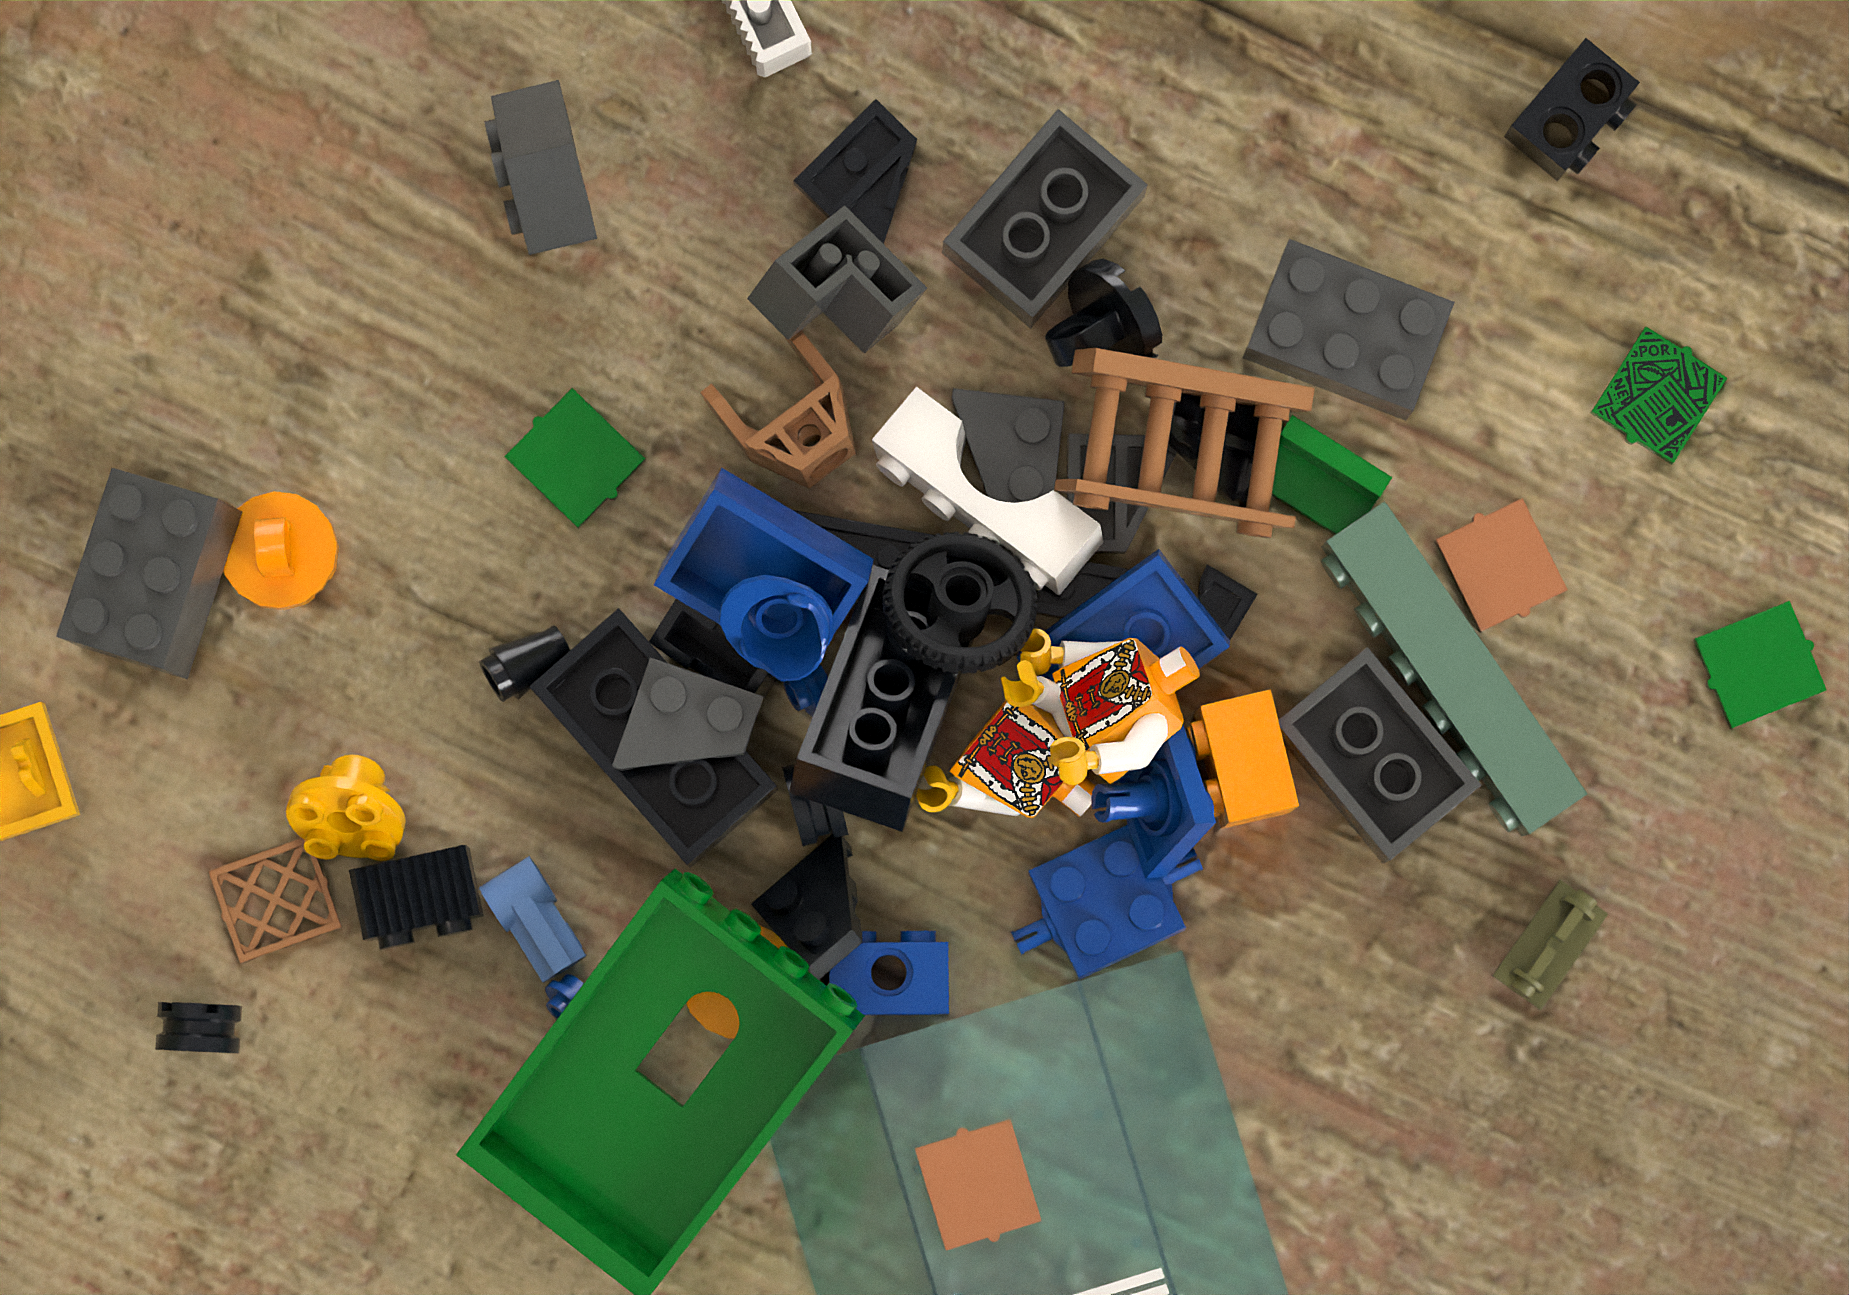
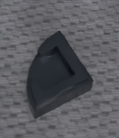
M1207 564L1200 578L1198 600L1229 640H1231L1255 600L1257 593Z

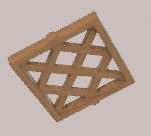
M300 838L208 871L222 910L221 918L227 924L240 963L342 928L328 887L330 884L329 879L324 876L319 859L310 855L316 872L313 880L294 872L302 853H307L303 847L304 839ZM295 849L286 868L269 860V858ZM255 864L247 882L230 874V872ZM263 866L283 874L274 894L255 886ZM290 878L309 887L300 907L281 898ZM224 880L244 888L235 908L227 904L221 887ZM316 891L323 893L327 903L329 914L326 919L307 910ZM251 892L270 901L261 921L242 912ZM277 905L296 913L287 933L268 924ZM303 917L322 925L295 936ZM238 919L257 927L248 947L240 942L235 927ZM264 931L283 939L282 941L256 949Z

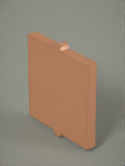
M1523 498L1486 516L1482 513H1477L1473 516L1471 523L1435 540L1479 632L1516 615L1525 618L1530 614V608L1568 590Z
M1011 1119L969 1132L966 1128L961 1127L957 1130L956 1136L915 1148L946 1251L988 1238L991 1242H996L1002 1233L1042 1221Z

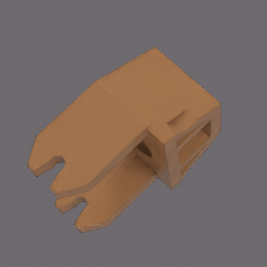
M801 330L791 339L787 340V342L814 376L816 389L760 431L746 426L713 384H710L700 393L708 407L752 463L810 489L854 456L856 451L845 392L840 379ZM819 441L816 445L807 447L809 443Z

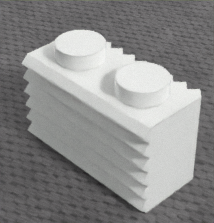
M721 0L723 4H726L727 13L731 14L732 24L736 25L737 34L741 35L742 44L746 45L747 55L751 56L752 65L756 66L757 75L765 78L812 54L811 40L791 0Z

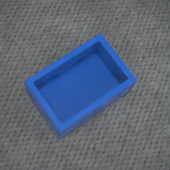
M721 468L661 563L654 586L720 625L721 601L730 588L744 579L760 575L787 578L805 586H810L813 591L824 598L832 610L834 636L867 585L874 559Z

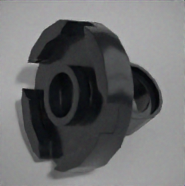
M1104 258L1093 260L1076 270L1068 281V299L1073 315L1055 325L1045 335L1046 342L1057 366H1073L1075 350L1100 348L1157 359L1159 356L1153 353V348L1162 343L1163 336L1158 316L1147 294L1140 286L1130 291L1126 284L1117 277L1125 272L1118 264Z

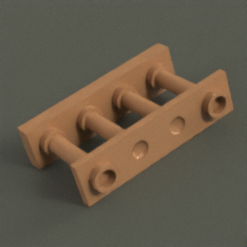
M1100 348L1075 350L1071 374L1092 377L1090 387L1096 389L1083 479H1056L1054 491L1074 494L1073 505L1078 507L1108 510L1109 501L1236 522L1238 523L1237 534L1253 537L1271 538L1273 528H1294L1295 516L1269 512L1282 422L1289 421L1290 412H1307L1312 410L1315 388ZM1127 384L1146 387L1145 397L1151 399L1137 489L1106 484L1119 393L1126 392ZM1181 394L1201 397L1199 407L1205 408L1192 499L1161 493L1174 402L1181 401ZM1236 403L1254 406L1253 416L1259 418L1246 508L1215 503L1228 413L1235 412Z

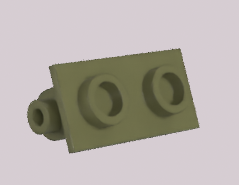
M1559 880L1492 976L1536 1008L1542 1010L1608 916V913L1596 905L1598 902L1593 897L1580 889L1576 891L1562 880Z

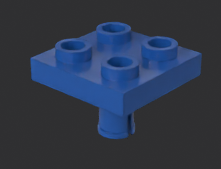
M1184 725L1162 744L1148 766L1142 769L1129 770L1115 781L1114 784H1098L1092 791V809L1107 807L1106 810L1097 811L1094 814L1099 822L1105 823L1111 820L1126 819L1145 878L1167 876L1216 823L1213 800L1204 788L1196 764L1195 747L1187 737Z

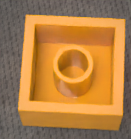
M1271 689L1200 706L1193 715L1195 721L1190 722V726L1186 727L1187 737L1194 744L1196 761L1204 759L1209 780H1205L1203 785L1213 800L1214 817H1218L1221 829L1287 814L1299 807Z

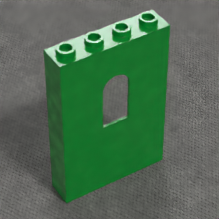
M676 868L658 883L456 1154L457 1157L634 1295H651L865 1017L856 1009L857 1002L847 991L832 983L826 986L808 972V963L798 953L785 946L777 948L760 934L761 927L753 918L738 909L728 910L712 897L714 892L703 879L690 872L682 874ZM702 992L719 993L728 998L735 1006L739 1016V1029L734 1040L687 1102L682 1105L638 1071L637 1068L691 997Z

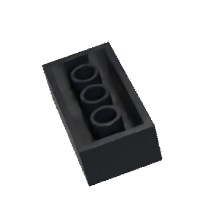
M872 565L869 581L859 596L798 753L789 793L903 832L960 679L961 671L952 673L949 671L944 672L940 667L934 669L929 665L923 664V660H916L915 657L907 653L906 648L903 649L895 640L894 634H891L883 613V589L889 570ZM909 578L904 589L905 607L914 624L920 630H925L929 628L927 609L932 590L925 583ZM950 599L953 603L957 605H970L969 603L961 599ZM974 639L968 642L960 643L961 647L970 648L973 644Z
M618 608L529 687L686 865L691 868L775 794L778 788L746 751L744 755L706 758L692 762L660 764L623 771L612 767L650 657L667 663Z

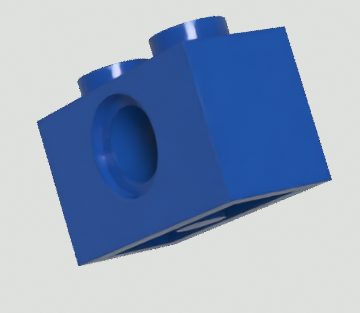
M862 931L863 942L829 971V983L835 984L847 991L857 1002L856 1009L863 1015L949 1014L948 942H936V931H900V942H877L876 931ZM884 956H893L903 962L907 974L904 983L894 990H883L873 982L871 970L878 959Z

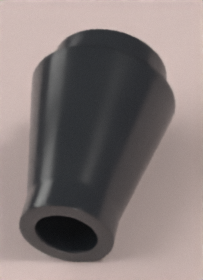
M553 625L542 632L489 648L490 655L480 660L479 663L488 683L502 702L512 696L519 700L531 689L529 686L570 651V648L559 629Z

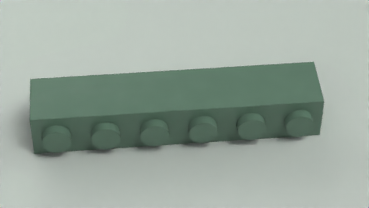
M1385 501L1328 539L1321 546L1327 555L1321 559V564L1326 573L1339 589L1348 585L1360 603L1359 606L1354 608L1358 619L1373 638L1380 633L1394 652L1388 657L1392 668L1406 686L1413 682L1418 686L1428 701L1421 706L1427 719L1440 735L1449 731L1461 749L1456 755L1478 781L1483 780L1495 799L1489 803V807L1507 832L1516 828L1521 837L1529 835L1588 794Z

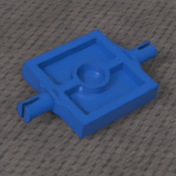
M1125 825L1029 870L1028 874L1041 899L1043 918L1016 931H1011L1015 943H1017L1021 955L1053 939L1054 943L1067 954L1080 980L1185 931L1186 926L1173 901L1172 883L1202 871L1203 867L1200 860L1197 859L1194 848H1192L1167 876L1145 878L1129 827ZM1029 936H1032V937H1030V938H1028V939H1026V940H1024V941H1022V942H1019V941H1021V940H1023V939H1025V938H1027V937H1029Z

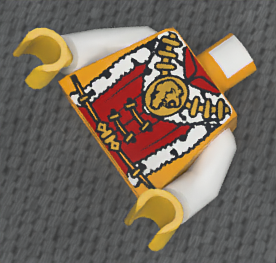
M1033 628L1028 641L1020 650L1022 651L1020 661H1030L1034 666L1036 676L1046 673L1051 664L1059 665V670L1052 673L1055 683L1059 685L1061 690L1060 700L1072 737H1062L1055 740L1050 746L1051 763L1058 767L1060 779L1069 785L1081 783L1087 776V770L1090 769L1095 774L1104 778L1109 784H1112L1129 770L1142 769L1148 766L1162 744L1179 731L1183 725L1184 718L1175 692L1200 676L1194 659L1182 646L1159 659L1137 638L1113 642L1061 641L1060 647L1051 646L1050 637L1045 631Z
M1027 660L1020 661L1017 664L1021 681H1010L1005 676H1002L1000 680L1005 701L960 754L949 771L954 776L947 780L941 768L937 766L926 768L924 777L933 788L929 790L918 789L916 798L922 809L927 812H938L949 805L1011 816L1022 814L1025 817L1034 818L1053 796L1080 817L1091 805L1092 791L1096 785L1088 778H1085L1077 785L1066 784L1059 777L1058 767L1051 763V744L1059 738L1072 737L1060 700L1061 690L1059 685L1045 677L1036 676L1034 666Z

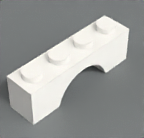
M916 387L872 439L877 459H879L876 463L878 469L895 484L903 487L908 481L924 493V496L921 498L923 503L943 520L949 521L954 516L970 528L969 534H978L979 538L985 536L987 539L996 541V545L1005 546L1007 550L1013 553V557L1017 556L1021 563L1024 564V570L1029 572L1034 582V587L1037 590H1041L1045 585L1057 595H1060L1103 544L1101 525L1054 490L1039 498L1017 503L998 501L976 490L961 471V459L967 440L962 420Z

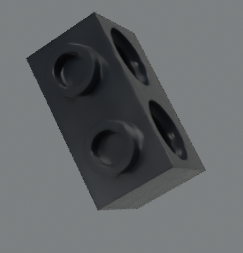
M1585 38L1515 120L1504 137L1556 181L1562 177L1568 168L1578 175L1600 149L1592 141L1605 125L1616 131L1637 106V103L1630 98V95L1640 82L1590 40ZM1594 79L1603 83L1609 93L1608 102L1593 104L1587 101L1581 92V82ZM1549 123L1564 125L1571 134V145L1566 148L1551 146L1544 137L1543 127Z

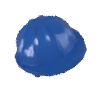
M760 575L742 580L730 588L721 601L719 623L726 639L736 652L754 667L764 669L776 679L785 682L798 681L807 677L822 662L826 649L833 638L832 610L824 598L813 591L810 586H805L783 577Z

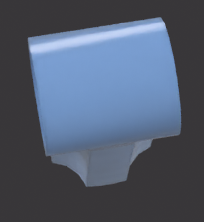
M530 856L479 887L492 912L504 930L512 932L543 983L566 971L587 956L571 927L565 922L554 903L557 899Z

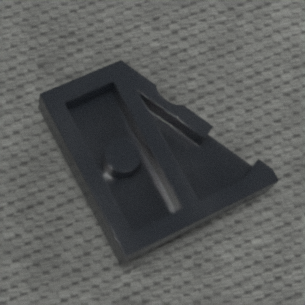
M875 99L793 180L794 186L827 218L845 205L884 244L917 146V138Z
M830 835L751 903L785 945L804 958L809 965L808 971L818 980L863 942L860 919L855 914V908L858 903L856 883L849 876L847 858L853 856L852 847L843 836L833 838Z

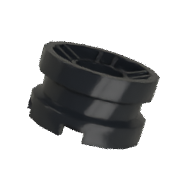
M795 764L782 767L788 793ZM789 793L803 847L817 843L819 836L831 834L833 838L849 835L843 811Z
M158 1002L157 1017L163 1020V1031L156 1035L155 1050L239 1054L240 1038L235 1036V1023L241 1021L242 1006Z

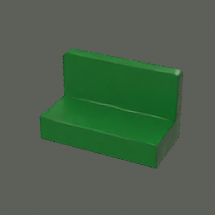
M1292 415L1280 435L1272 496L1336 535L1372 509L1392 477Z

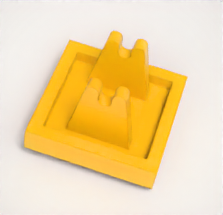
M38 702L1 714L0 841L79 816L80 812L45 703Z

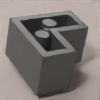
M559 80L491 96L495 119L484 122L492 151L491 158L498 186L501 188L510 185L514 198L504 201L511 234L523 233L529 255L597 239L591 207Z
M844 205L777 258L747 299L787 340L791 339L820 314L824 313L865 354L902 322L927 290V287Z

